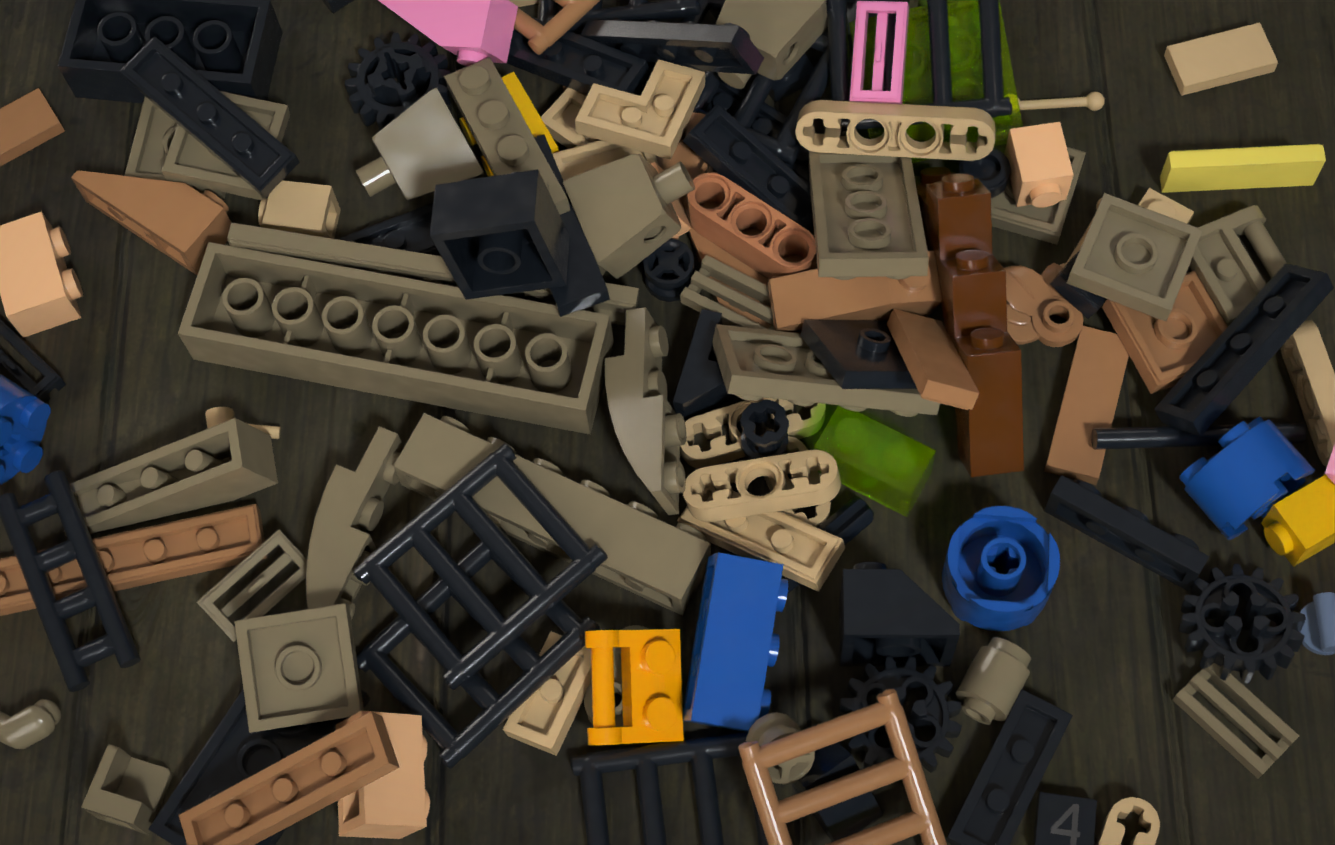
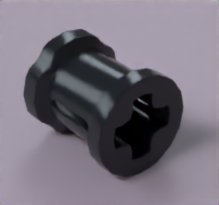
M762 400L749 404L743 411L740 419L743 429L741 447L746 457L751 460L785 454L788 447L787 432L789 420L786 417L784 407L771 400ZM766 428L774 430V432L767 430L763 437L756 435V433L762 434Z

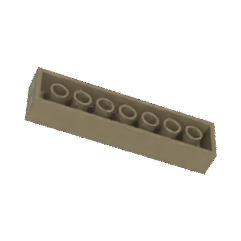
M208 242L178 331L179 337L193 360L590 435L605 379V358L610 357L614 343L611 319L608 314L579 310L560 317L556 305L503 295L466 300L459 287Z

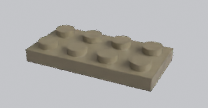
M809 151L808 170L818 277H833L838 280H850L856 277H888L899 280L910 276H927L929 257L912 159L909 157L817 153Z
M716 324L712 344L727 394H734L741 399L758 401L763 397L783 399L799 406H812L815 403L839 405L846 410L856 412L864 411L867 408L890 410L897 415L913 417L918 413L937 415L940 403L922 399L917 389H842L802 339L801 333Z

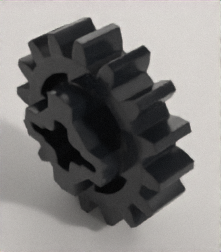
M393 33L391 43L384 44L377 37L374 39L375 50L372 52L363 48L358 50L361 64L349 63L348 65L351 78L345 80V87L349 95V101L354 114L360 113L363 124L367 127L377 121L379 130H382L426 93L436 87L446 105L451 103L450 93L444 77L451 74L445 54L438 55L436 45L432 41L421 47L417 34H413L408 42H402L399 33Z

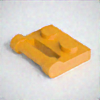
M680 629L585 631V648H591L593 727L587 728L588 745L684 741ZM621 647L623 726H616L613 648Z

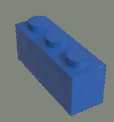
M719 552L708 557L683 706V721L749 732L750 727L756 720L769 713L771 691L770 689H765L764 684L767 666L774 667L780 644L779 634L773 633L776 611H783L788 595V580L781 578L783 564Z

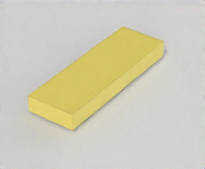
M1320 144L1171 151L1168 153L1160 175L1162 193L1313 186L1326 161L1324 147Z

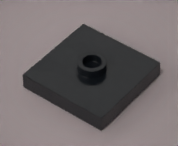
M804 319L800 336L842 389H917L889 331L888 321Z

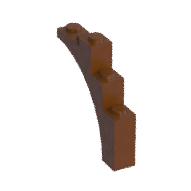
M945 167L926 168L920 171V176H915L927 248L928 251H934L942 294L941 307L945 329L979 391L972 410L955 407L958 455L971 477L1024 471L1021 349L1007 332L1006 270L992 254L991 192L979 179H974L972 175L956 174Z

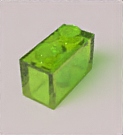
M839 405L814 446V450H823L833 456L838 466L842 485L905 517H908L931 475L936 450L859 412L846 410Z

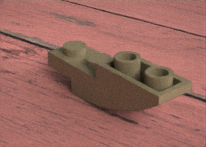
M646 307L626 310L624 355L605 358V386L608 408L619 443L633 470L668 515L679 514V493H684L686 486L685 472L680 462V446L685 445L687 432L683 416L680 413L676 414L667 401L668 391L666 379L662 372V357L668 355V338L664 327L656 324Z
M379 426L355 472L336 464L323 492L309 543L306 569L308 609L347 603L349 604L352 621L355 613V604L353 602L362 584L367 586L363 581L355 577L353 570L377 549L370 534L366 533V531L375 529L381 519L384 510V502L382 500L390 484L396 485L399 482L393 466L404 447L398 433Z

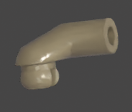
M41 699L13 716L0 711V742L14 749H26L48 737L54 731L55 725L60 722V708L51 700Z

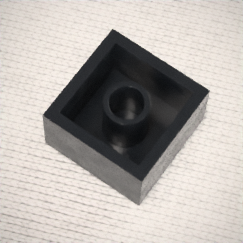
M538 169L435 185L430 237L466 300L566 286L570 235Z

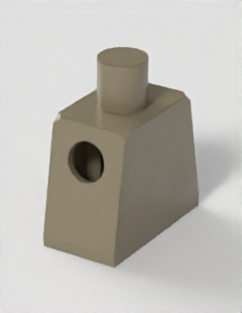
M725 0L715 25L732 23L745 29L750 35V40L764 57L757 73L772 80H779L783 78L827 28L826 0ZM718 72L719 77L725 83L737 89L744 88L752 75Z
M437 87L426 93L372 137V141L381 157L356 170L370 197L397 183L406 200L435 191V185L458 182L483 173L480 164Z
M631 154L563 181V185L597 264L616 279L626 274L680 231L681 223L671 202L695 190L694 182L682 162H678L658 174L656 169L641 154Z

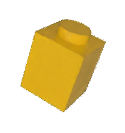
M1326 474L1273 504L1261 522L1264 527L1265 538L1270 547L1278 555H1284L1293 567L1335 543V484Z

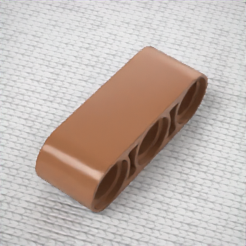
M704 173L693 179L695 190L687 193L689 221L692 228L698 234L767 279L816 269L815 238L806 228L720 174ZM709 201L721 204L713 209L701 207L702 204ZM747 228L762 230L760 234L754 236L742 233ZM790 254H798L805 259L797 263H789L782 258Z

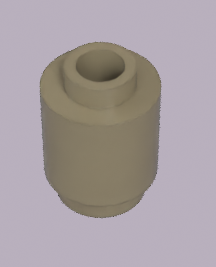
M998 637L991 638L987 646L979 648L956 691L957 698L963 703L961 710L970 718L983 724L990 725L992 720L1005 721L1030 675V671L1027 668L1031 661L1030 655L1021 647L1008 640Z

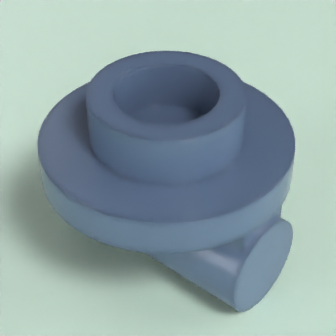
M1319 593L1313 596V602L1307 604L1300 611L1306 617L1300 633L1305 635L1302 644L1313 653L1333 655L1335 654V593Z

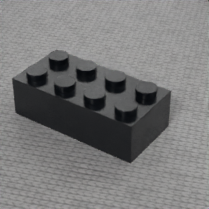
M76 0L58 68L76 98L143 104L145 96L122 76L120 70L155 36L219 91L267 101L283 32L271 0Z

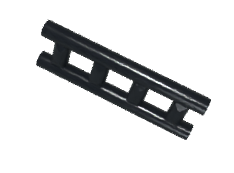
M55 471L44 478L49 494L23 506H19L14 493L1 495L0 518L69 692H76L90 684L84 669L85 667L115 654L120 668L131 667L140 662L141 658L64 471ZM58 513L68 540L38 553L28 526ZM77 560L87 587L57 600L46 573ZM96 606L106 634L76 648L65 620Z

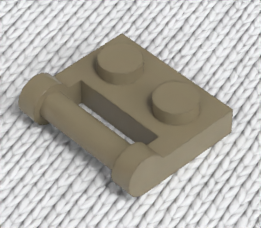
M1257 205L1247 207L1198 227L1203 232L1189 268L1198 275L1227 326L1235 320L1266 285L1237 235H1245L1271 279L1287 263L1263 225L1266 222V218Z

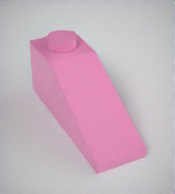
M378 0L439 46L457 55V62L461 65L470 66L488 57L491 58L493 63H507L518 6L509 0Z

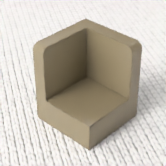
M109 744L81 807L97 819L149 835L150 830L148 829L158 814L173 773L168 768L133 758L120 747Z

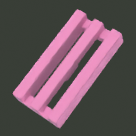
M857 1L850 87L851 102L902 104L909 20L908 2ZM869 13H877L872 91L863 90ZM889 14H896L891 91H883Z

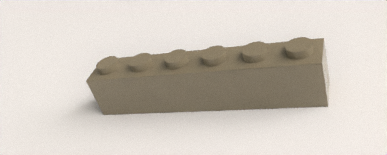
M424 413L393 467L402 486L435 500L490 453L496 451L506 442L494 437H488L487 441L470 434V430L454 418L442 416L441 420ZM512 448L517 457L513 462L588 546L591 547L596 544L606 552L608 559L597 567L596 571L592 573L593 575L679 615H684L706 572L708 557L711 556L710 543L705 541L706 537L700 531L683 523H678L676 527L658 520L657 514L641 503L630 501L628 505L610 498L609 492L597 483L582 480L579 484L562 476V471L554 464L540 458H535L531 462L516 455V451ZM495 477L472 497L494 523L506 531L507 535L565 562H572L570 557L498 477Z

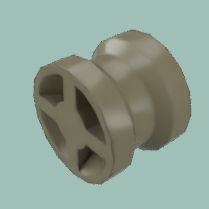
M770 713L756 720L750 727L746 742L758 741L759 746L797 733L801 729L796 721L787 714ZM815 751L768 768L772 782L785 785L803 778L813 765Z

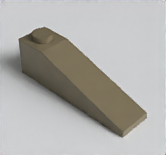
M233 418L70 484V487L90 534L234 501L278 484L271 436L237 418Z

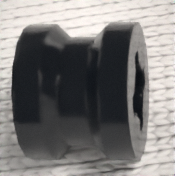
M671 238L643 260L646 288L652 296L666 302L679 301L683 289L689 287L691 277L694 274V257L687 244ZM673 273L676 277H662L661 275Z

